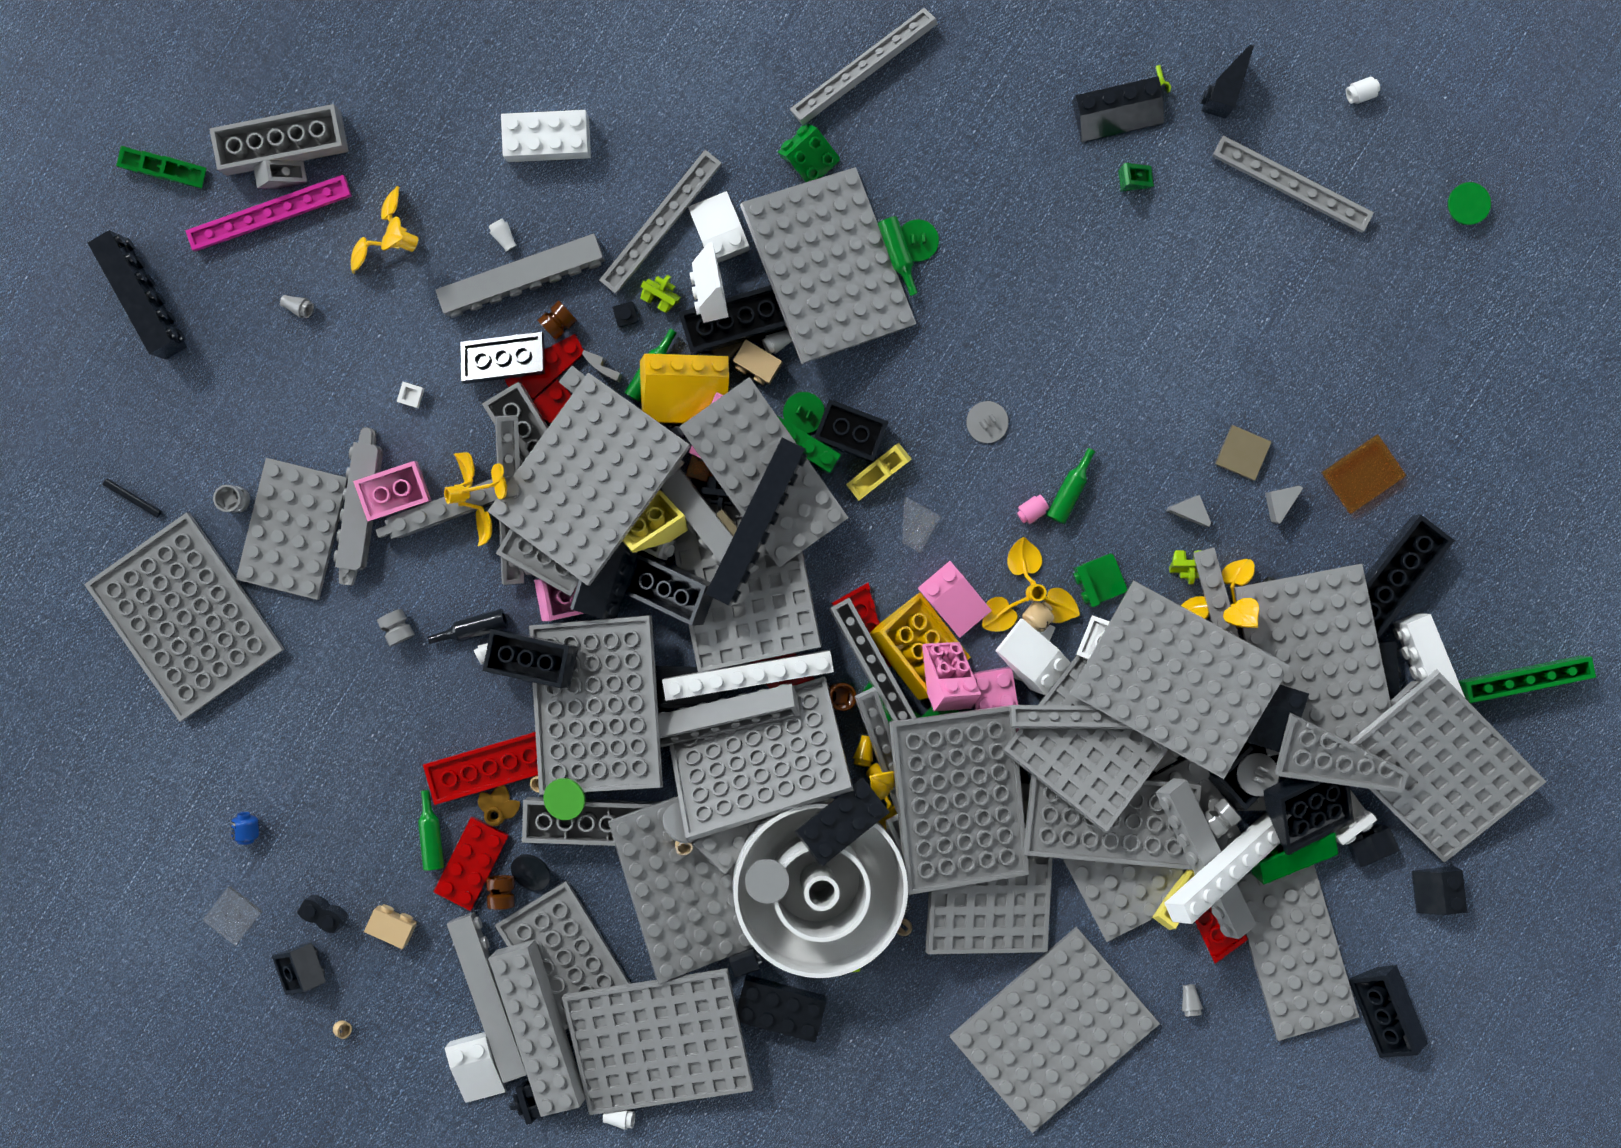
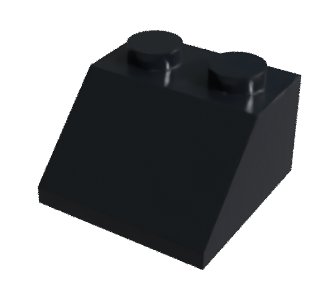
M1449 866L1412 871L1416 913L1437 915L1468 913L1463 870Z
M312 943L302 944L272 955L285 995L303 993L326 982L325 971L317 958L318 951Z

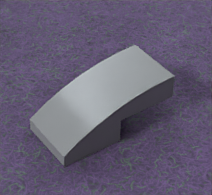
M583 350V356L594 368L606 377L620 383L622 374L604 367L605 358Z

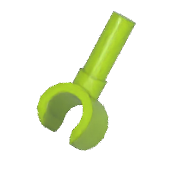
M1157 65L1156 71L1160 84L1165 85L1166 91L1169 93L1171 85L1165 81L1161 65Z

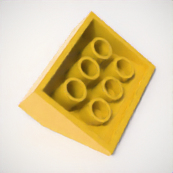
M644 354L640 360L642 411L659 423L684 424L711 405L716 392L722 395L728 393V356Z
M921 592L884 619L869 633L878 649L918 700L929 698L926 687L922 645L959 642ZM962 647V649H963V651H964V654H965V656H966V658H967V661H968L971 657H970L969 654L966 652V650Z

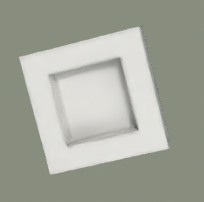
M402 382L397 402L419 408L425 388Z

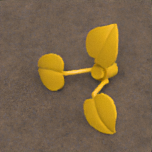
M396 186L389 193L382 205L381 218L383 220L388 219L389 221L382 242L366 241V238L362 237L354 246L351 255V270L353 274L363 264L367 255V248L370 245L381 246V249L384 251L392 247L396 249L403 248L410 252L415 250L418 244V237L406 232L407 229L401 227L399 217L395 216L392 218V214L396 211L398 204L399 186Z
M468 452L455 453L454 456L459 464L464 483L445 487V501L447 504L458 503V506L477 509L476 524L479 535L477 546H482L490 540L492 535L490 515L487 511H484L483 506L466 503L465 501L470 498V492L494 487L498 499H504L507 495L504 468L500 463L493 465L491 470L493 483L472 487V478L475 475L472 456Z
M1025 537L1020 538L1011 547L1007 564L1012 574L1021 575L1024 573L1025 578L1030 582L1031 585L1026 589V597L1010 605L1003 597H994L988 600L986 604L992 611L982 619V627L994 632L1011 628L1017 620V613L1012 608L1029 600H1043L1053 608L1051 611L1054 615L1052 623H1063L1080 616L1075 600L1066 590L1052 588L1047 593L1043 585L1036 584L1028 575V573H1035L1040 569L1042 556L1037 547Z
M1251 559L1232 562L1221 572L1224 583L1231 584L1230 588L1234 603L1230 604L1231 607L1224 611L1223 618L1228 624L1236 626L1237 629L1240 627L1258 628L1260 611L1258 602L1252 598H1243L1236 602L1234 593L1235 585L1244 586L1253 578L1255 565ZM1203 596L1192 597L1181 605L1204 619H1207L1209 616L1205 597Z
M874 763L868 768L866 775L870 778L872 790L880 800L884 799L887 803L886 808L890 813L879 821L883 828L887 830L886 820L897 814L895 807L892 806L887 797L890 791L893 790V787H895L894 771L882 773L879 764Z

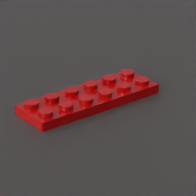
M536 732L423 764L434 805L538 775Z

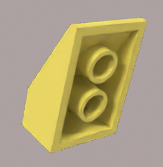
M659 490L622 542L633 553L669 543L688 531L685 515Z

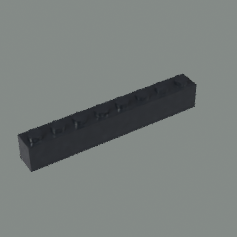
M783 437L781 438L706 591V595L728 606H731L732 603H737L741 595L739 591L742 583H747L751 574L748 570L751 564H756L760 556L758 550L761 544L765 545L770 533L767 531L771 524L775 525L780 515L777 511L780 505H785L789 494L786 492L790 485L794 486L799 476L796 472L799 466H804L808 455L805 454L807 451L805 448Z

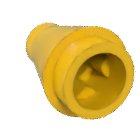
M861 735V740L853 756L855 765L870 767L871 763H873V746L869 736Z

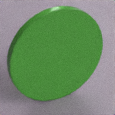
M559 778L552 781L545 789L543 796L544 805L547 811L555 818L570 820L582 812L585 806V794L580 785L568 778Z

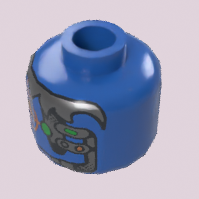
M250 812L238 813L237 817L233 818L230 822L231 838L240 845L253 843L259 836L258 818L250 815Z

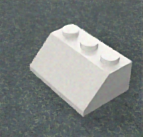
M713 242L705 246L692 262L693 272H690L691 283L695 285V287H692L695 300L698 299L697 302H694L697 315L701 314L703 323L728 317L721 273Z

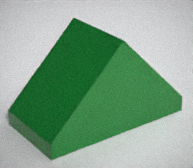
M1124 163L1118 170L1121 192L1154 187L1151 166Z

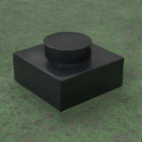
M633 301L612 307L619 328L639 322Z

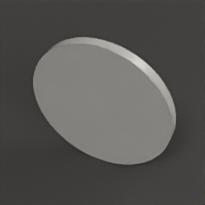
M992 401L976 404L967 415L966 425L968 432L975 440L982 443H993L1004 436L1008 428L1006 411L1002 406Z
M1262 753L1247 755L1240 762L1237 769V779L1241 788L1250 795L1264 796L1263 790L1278 783L1279 776L1275 774L1276 763L1272 758Z
M680 803L670 805L663 815V826L667 834L680 843L696 841L697 839L688 841L685 838Z
M763 859L755 862L748 869L745 877V886L748 894L754 900L770 904L779 901L786 894L789 887V875L781 863L772 859Z

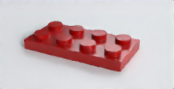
M472 816L434 893L471 911L509 834Z

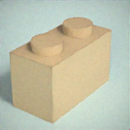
M748 340L744 341L733 360V363L736 365L735 369L745 375L747 372L754 375L753 380L761 385L765 383L770 385L783 364L781 360Z
M383 904L373 910L364 932L403 949L408 944L417 921H414L412 916L406 913L399 914L391 906Z

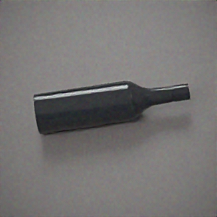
M498 609L456 621L448 630L428 636V642L433 644L448 639L462 642L490 634L491 629H507V619L503 609Z

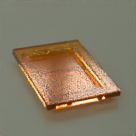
M1378 434L1321 472L1349 514L1407 476Z

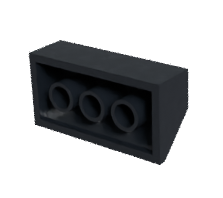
M1159 76L1075 95L1072 101L1081 143L1164 124V102Z
M621 542L590 586L579 580L570 609L601 619L617 618L639 551L633 553Z
M1397 965L1376 967L1349 979L1379 1057L1418 1055L1428 1042Z

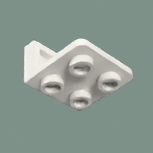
M1351 790L1354 822L1334 832L1336 834V841L1342 845L1353 842L1357 834L1372 828L1373 823L1377 820L1373 813L1364 809Z

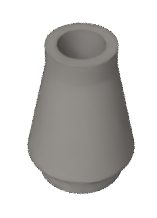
M283 295L280 300L281 307L286 308L300 318H309L314 309V304L308 298Z
M1195 984L1183 985L1182 1011H1184L1185 1016L1202 1015L1201 1009L1203 1007Z

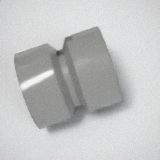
M222 485L216 489L213 501L214 505L223 512L240 513L248 508L250 495L243 487Z
M402 608L377 619L381 630L386 631L385 638L389 647L415 635L410 624L405 623L407 618Z
M1224 798L1214 805V810H1208L1204 813L1211 831L1218 839L1228 831V826L1233 827L1242 820Z

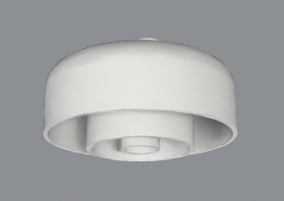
M833 798L790 809L761 820L747 837L740 850L733 871L735 911L743 933L750 944L761 956L776 967L795 975L811 978L841 976L853 972L875 959L896 935L905 914L908 898V880L903 859L895 843L879 822L822 867L805 847L794 831L835 799ZM763 859H772L781 863L789 875V887L786 894L779 901L770 904L754 900L748 894L745 886V877L748 869L755 862Z

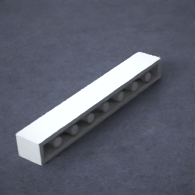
M825 650L662 679L665 700L668 701L834 672L831 651Z
M1267 811L1164 903L1172 922L1193 924L1280 844Z

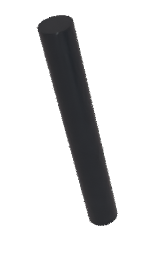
M108 478L103 482V486L156 518L160 516L162 511Z

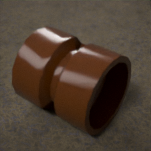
M559 300L550 308V313L545 312L537 320L555 340L565 333L564 328H570L578 321Z
M840 682L829 686L830 698L834 709L845 711L854 706L856 703L854 697L856 692L852 686Z
M497 875L487 877V891L490 892L487 896V908L494 910L513 908L515 906V894L511 891L514 889V876Z

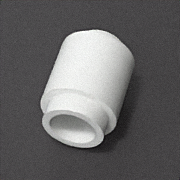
M1373 77L1351 83L1346 88V96L1349 103L1359 104L1377 97L1380 91V84Z

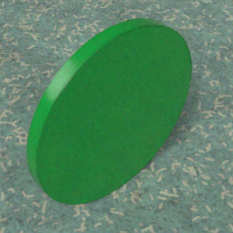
M1473 182L1460 184L1449 195L1448 211L1451 217L1460 224H1477L1485 219L1490 211V195L1480 184Z
M915 219L901 227L914 262L925 261L933 256L939 244V237L932 224L925 220Z
M799 392L792 395L786 401L783 417L785 421L808 434L818 429L825 408L822 401L816 395L809 392Z

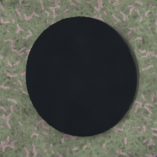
M522 854L517 856L511 864L512 876L521 886L527 889L541 890L550 882L551 873L548 866L536 856Z

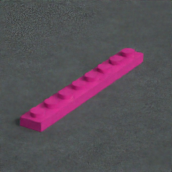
M341 175L185 231L191 249L196 252L352 197L346 177Z

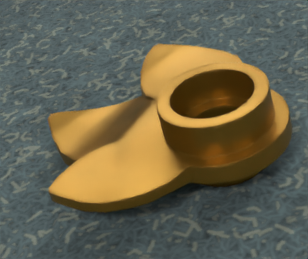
M505 785L497 787L491 795L481 792L478 798V806L484 812L485 822L491 826H498L504 819L512 818L516 815L520 807V801L510 800L508 789ZM492 812L498 813L497 819L492 818Z

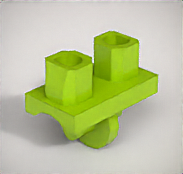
M666 275L664 279L657 276L655 282L647 279L641 285L643 290L640 298L651 303L656 295L661 298L657 308L665 313L669 312L681 299L679 295L673 293L676 286L670 283L672 277Z
M1176 550L1173 554L1172 563L1169 566V573H1180V578H1187L1188 584L1193 585L1195 579H1199L1194 557L1193 560H1186V551Z

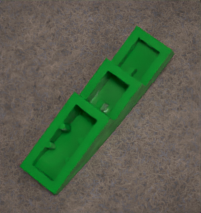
M125 146L120 147L116 163L118 168L202 189L207 168L164 155L160 156L146 151H138Z

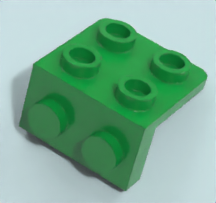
M810 124L803 125L797 130V134L792 139L782 144L778 154L784 160L790 162L805 182L822 178L839 162L840 157L817 127Z
M1113 554L1104 555L1073 568L1075 572L1073 573L1074 580L1077 585L1080 584L1082 600L1085 605L1088 604V607L1100 605V602L1127 591L1126 584Z

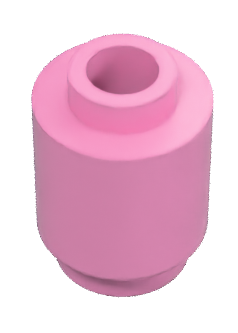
M1041 495L1033 496L1018 507L1019 512H1017V515L1023 523L1031 524L1046 514L1049 506Z

